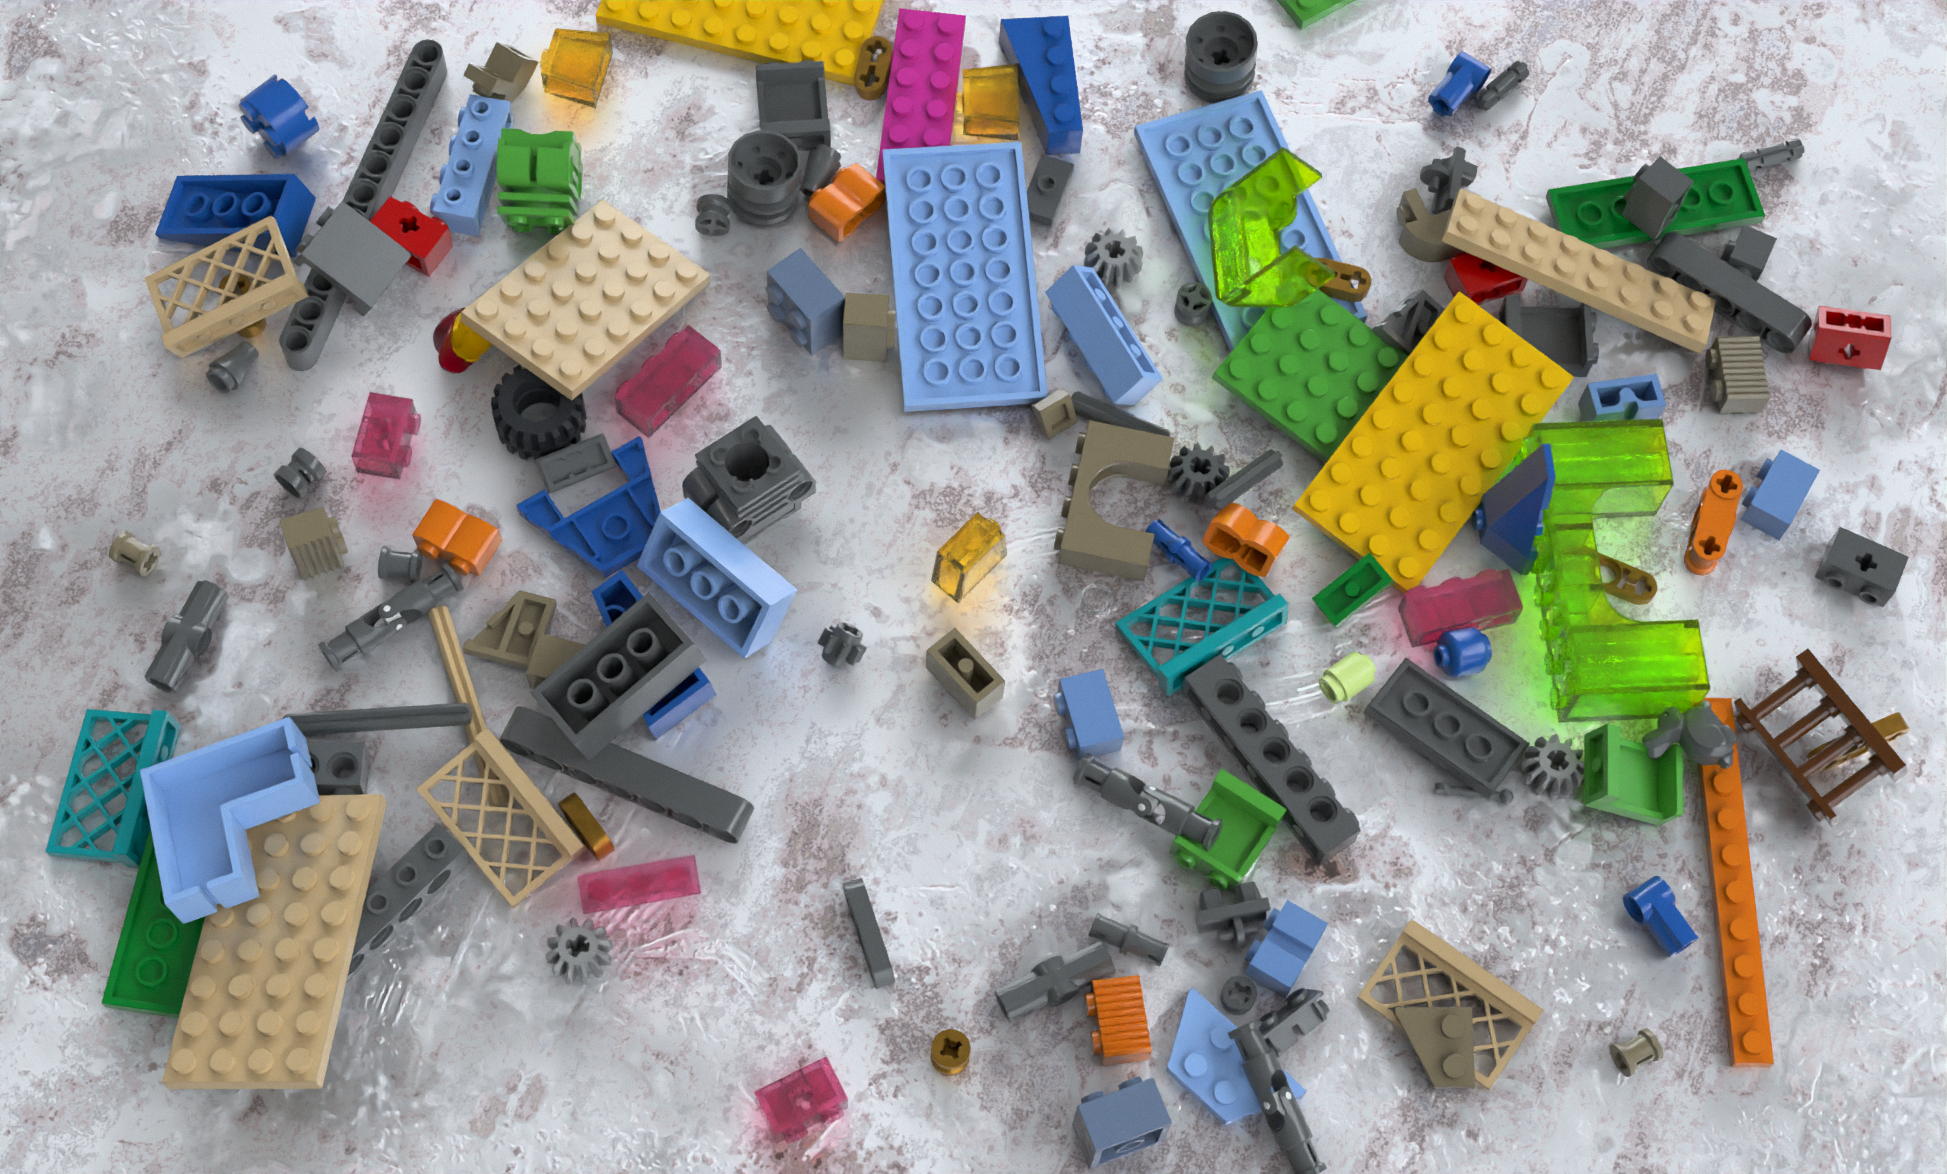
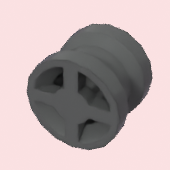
M707 194L699 197L696 205L699 215L695 219V229L707 236H722L728 233L730 230V220L727 216L731 212V201L718 194Z
M1189 282L1181 286L1177 293L1174 308L1175 316L1179 322L1187 326H1198L1206 321L1212 301L1211 291L1207 286L1198 282Z

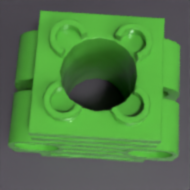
M501 128V138H498L497 182L503 192H498V200L503 206H497V214L507 227H512L513 232L532 233L533 228L548 229V233L558 235L569 225H574L576 221L574 216H578L579 211L574 202H580L583 164L581 162L582 147L580 143L576 142L573 131L531 134L521 129Z

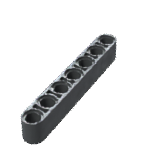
M518 706L515 708L499 739L506 749L517 755L729 843L736 844L739 842L755 809L749 801L736 794L613 743H609L591 760H588L552 718L525 707Z

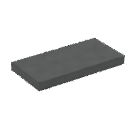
M1408 658L1403 660L1363 712L1487 800L1491 798L1530 745L1522 737Z

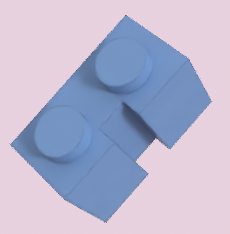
M1657 374L1588 383L1578 402L1586 433L1589 435L1615 431L1618 423L1623 421L1626 422L1628 429L1656 425L1666 407V402Z
M1781 449L1774 461L1767 458L1756 476L1762 481L1758 488L1752 485L1741 504L1747 508L1740 520L1780 541L1791 525L1820 469Z
M1099 669L1059 679L1058 691L1053 694L1054 706L1058 716L1064 715L1065 720L1068 722L1069 727L1063 728L1064 739L1068 750L1074 749L1077 761L1082 760L1087 753L1097 757L1121 751L1124 735L1104 670Z
M1289 900L1286 901L1281 911L1273 908L1263 926L1264 929L1269 931L1262 943L1255 939L1244 958L1245 961L1250 963L1245 976L1286 999L1321 939L1328 923Z

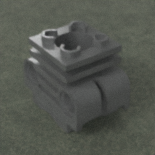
M757 416L696 453L695 458L697 459L696 465L698 467L686 476L682 484L685 499L689 498L744 545L758 537L770 526L800 510L801 502L816 493V481L796 455L792 454L791 449L771 425L764 426ZM744 478H756V479H757V480H754V481H753V479H749V482L740 481V480H742V479H744Z

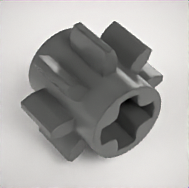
M838 622L836 627L831 625L829 629L825 628L817 642L824 647L821 654L822 658L832 666L845 669L848 663L854 666L855 662L859 663L867 649L865 645L861 644L863 633L855 626L846 622Z

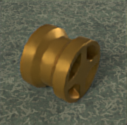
M947 1029L935 1036L932 1041L930 1059L932 1066L937 1072L947 1076H954L966 1069L969 1063L971 1046L965 1034L955 1029Z

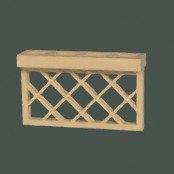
M272 216L145 277L165 333L161 335L164 346L180 358H184L308 297L304 284L298 280L276 219ZM269 230L272 238L267 250L263 251L254 248L253 245L257 236ZM237 247L242 250L235 266L232 267L221 263L226 250ZM250 252L263 256L256 275L243 270ZM272 260L281 262L285 274L273 280L264 278ZM202 262L210 265L203 282L190 279L196 265ZM219 268L231 272L224 290L211 286ZM240 275L253 279L249 291L241 296L233 294ZM173 278L178 280L171 298L162 296L158 284ZM187 283L200 288L192 306L180 302ZM208 291L221 295L216 308L210 311L201 309ZM177 306L189 310L185 323L174 328L171 319Z
M486 727L475 736L476 740L416 789L511 907L515 908L573 859H578L589 849L495 734ZM478 752L486 762L484 779L463 777L465 761ZM457 769V776H448ZM491 769L500 780L490 779ZM441 781L456 782L453 803L438 802L429 791ZM462 782L483 784L481 806L460 804ZM489 785L506 786L510 791L508 808L487 806ZM515 799L523 809H514ZM443 808L453 809L452 818L446 813V811ZM459 809L480 811L477 833L462 832L457 826ZM486 812L507 813L505 835L484 834ZM513 814L529 815L534 821L532 838L511 836ZM539 828L548 839L538 838ZM468 838H477L476 848L472 845ZM483 839L504 841L501 863L485 861L481 856ZM510 841L531 843L529 865L508 863ZM537 843L554 845L562 857L550 867L535 866ZM491 867L501 868L500 878ZM507 868L528 870L527 885L516 895H513L505 885ZM534 871H544L533 880Z
M1413 919L1409 921L1400 937L1357 997V999L1402 1030L1400 1022L1397 1021L1394 1012L1390 1009L1426 1003L1427 1007H1433L1432 1002L1454 999L1455 1007H1461L1459 998L1467 996L1479 998L1483 1002L1485 1016L1472 1018L1473 1024L1487 1022L1491 1044L1474 1046V1052L1492 1049L1496 1066L1488 1078L1475 1070V1081L1488 1091L1544 1011ZM1403 946L1417 955L1420 970L1398 974L1395 957ZM1424 961L1434 968L1425 969ZM1389 965H1391L1392 975L1382 976ZM1443 973L1450 978L1452 993L1431 997L1426 975ZM1421 976L1425 998L1403 1001L1399 979ZM1394 980L1398 1002L1381 1004L1369 994L1377 983ZM1456 983L1467 991L1458 992ZM1490 1007L1500 1014L1491 1015ZM1507 1018L1521 1028L1512 1041L1497 1043L1492 1021ZM1508 1047L1500 1059L1498 1048Z

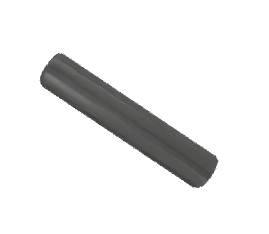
M1079 391L1074 392L1071 396L1075 413L1087 419L1170 437L1168 429Z
M1272 449L1266 451L1208 492L1205 497L1208 501L1207 507L1210 510L1214 508L1216 511L1224 509L1283 466L1281 459L1283 455L1279 451L1275 452Z

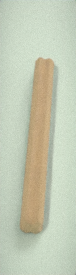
M441 605L430 609L428 615L456 702L468 703L471 707V723L464 725L469 743L471 744L476 740L475 736L486 728V724L448 607ZM476 752L474 754L480 777L484 779L486 762ZM491 769L490 779L500 780ZM489 785L488 802L490 807H508L509 795L506 786Z

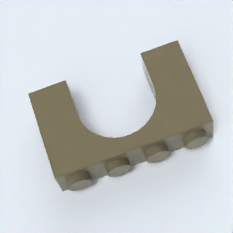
M1089 420L1087 432H1079L1075 453L1081 454L1080 464H1072L1068 485L1074 486L1072 497L1065 495L1061 517L1067 518L1065 529H1057L1054 549L1060 550L1058 564L1145 581L1154 534L1119 527L1106 522L1092 508L1089 495L1100 483L1119 477L1165 485L1175 438Z

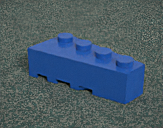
M1068 15L1001 19L999 45L1002 52H1005L1010 71L1013 77L1016 78L1023 102L1027 104L1031 113L1032 123L1045 154L1080 153L1083 125Z
M623 570L617 572L592 591L606 628L643 597ZM697 668L643 716L649 730L657 740L717 694L709 679L700 668Z

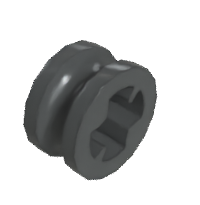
M1231 977L1226 981L1221 990V1005L1230 1014H1246L1254 1006L1257 998V989L1254 983L1247 977ZM1233 987H1237L1239 992L1246 991L1248 993L1244 999V1004H1240L1238 999L1231 1000L1229 998L1233 992Z

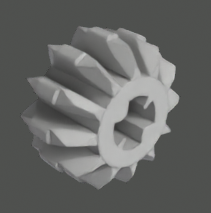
M1108 227L1104 236L1095 233L1092 237V242L1086 245L1084 267L1094 268L1105 287L1109 282H1114L1115 286L1119 289L1122 286V281L1131 284L1135 279V274L1141 272L1143 250L1142 247L1136 246V236L1125 238L1124 229L1118 234H1113Z
M1556 733L1550 737L1549 741L1541 736L1536 739L1534 746L1527 747L1524 752L1526 760H1523L1521 764V771L1529 773L1524 779L1525 785L1534 783L1537 785L1535 790L1536 796L1541 795L1546 790L1551 800L1556 799L1559 793L1567 798L1572 795L1574 788H1579L1584 782L1582 774H1584L1585 762L1580 761L1583 756V749L1572 750L1570 748L1573 743L1572 738L1567 739L1563 744L1560 743ZM1551 763L1558 767L1557 770L1550 767Z
M572 917L570 919L571 928L568 930L564 926L557 924L555 929L560 938L550 937L547 939V945L552 950L545 956L548 963L554 964L552 972L556 977L565 974L566 983L571 985L576 977L580 976L582 984L587 986L589 984L588 974L593 973L595 977L602 978L604 974L600 965H611L612 958L607 952L613 949L612 940L604 939L607 932L603 926L594 929L593 920L588 918L584 921L582 927H579L577 919ZM581 946L586 947L587 952H580L578 957L573 956L572 951H579Z

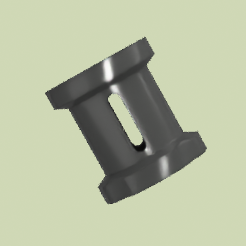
M383 546L378 562V577L380 579H386L388 576L407 578L411 583L415 582L420 578L423 555L421 550H414L413 553L394 551L391 550L390 546Z

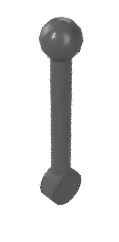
M1444 782L1435 783L1434 792L1437 794L1445 795L1452 793L1483 797L1472 788L1450 786V784ZM1505 789L1501 792H1494L1490 799H1498L1503 804H1509L1513 801L1514 796L1510 790Z

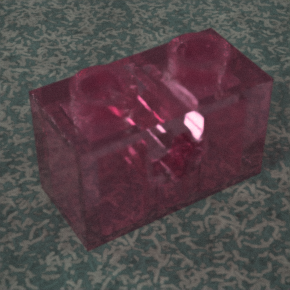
M373 392L369 393L351 455L357 473L400 480L403 467H409L411 462L412 447L410 442L412 435L418 434L421 424V415L417 414L413 399Z
M827 1056L754 1092L755 1102L776 1144L784 1140L787 1144L793 1143L806 1136L808 1128L822 1122L823 1126L829 1125L844 1116L843 1111L848 1109V1097ZM802 1097L805 1102L810 1101V1108L804 1110L801 1105L797 1106L796 1099Z

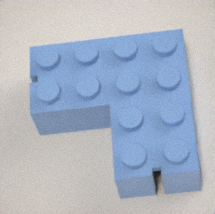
M290 717L140 770L164 902L183 924L218 912L216 906L218 904L227 909L259 897L246 829L320 803L314 773L310 769L312 763L306 738Z

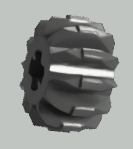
M1197 442L1193 446V451L1183 446L1180 449L1179 456L1174 455L1171 458V469L1168 471L1167 478L1169 482L1173 483V494L1184 493V503L1188 502L1192 497L1196 498V502L1200 506L1204 503L1208 492L1229 478L1230 469L1229 466L1224 465V454L1213 455V445L1208 447L1207 450H1201V446Z

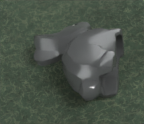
M1704 700L1683 713L1674 706L1666 708L1660 714L1657 721V729L1647 733L1642 738L1643 745L1648 749L1650 759L1660 758L1672 743L1677 742L1682 746L1689 760L1704 766L1719 765L1724 769L1732 766V754L1734 752L1732 747L1737 741L1733 730L1728 725H1723L1717 715L1711 710V704L1708 700Z

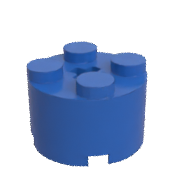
M275 74L240 100L239 107L244 114L240 117L242 123L252 134L256 132L260 134L265 140L263 143L264 147L275 159L287 156L320 129L315 116L310 120L306 116L305 110L309 107L299 93L283 78L277 81V75Z

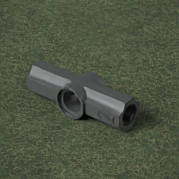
M207 580L197 581L179 615H172L163 629L161 636L162 645L144 676L147 682L167 693L177 692L194 659L201 658L211 643L212 627L229 598L227 591Z
M1098 941L1064 958L1062 956H1055L1041 962L1031 970L1030 974L996 989L994 994L1004 1017L1010 1023L1046 1005L1052 1008L1069 1001L1080 992V989L1091 985L1093 980H1101L1114 974L1115 967L1106 946L1101 941Z

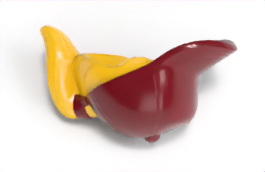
M465 308L455 310L444 317L438 323L433 333L434 347L439 353V365L445 371L452 374L466 371L469 366L477 362L479 357L493 345L460 321L461 311Z

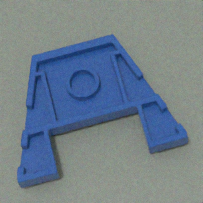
M640 436L611 452L615 463L628 480V483L568 517H563L545 489L516 505L517 512L521 517L603 578L610 576L641 557L661 512L643 440Z

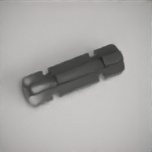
M1515 61L1511 64L1507 71L1504 70L1486 86V89L1483 88L1475 95L1476 106L1485 111L1490 110L1497 104V101L1499 102L1529 76L1528 65L1520 61Z
M1795 138L1785 141V145L1783 142L1758 148L1756 153L1754 150L1743 152L1738 159L1745 158L1750 172L1757 170L1756 166L1762 169L1784 163L1786 158L1788 161L1799 159L1802 157L1805 149L1801 140Z

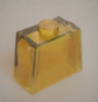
M555 28L549 49H544L541 55L540 68L542 69L541 77L544 93L596 109L613 55L611 34Z
M1017 64L963 69L962 92H956V113L963 114V135L1018 141L1020 116Z
M977 512L937 551L931 581L957 603L1007 556L1006 537L1001 532L999 523L992 518H985Z

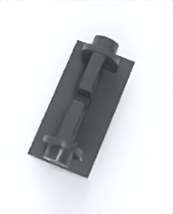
M1305 988L1298 989L1285 999L1287 1004L1279 1011H1271L1259 1018L1262 1024L1259 1028L1269 1050L1275 1051L1277 1057L1281 1056L1299 1041L1291 1028L1296 1025L1300 1033L1306 1036L1327 1019L1326 1015L1330 1012L1329 1007L1321 999L1316 1001L1324 994L1322 991Z

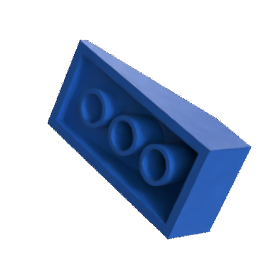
M295 174L177 176L155 235L161 239L208 247L272 216L276 219L289 256L296 257L297 251L295 249L302 240L316 197ZM269 230L257 236L253 245L254 248L263 251L267 250L272 238ZM233 247L228 251L240 253L242 249ZM250 252V255L260 256Z

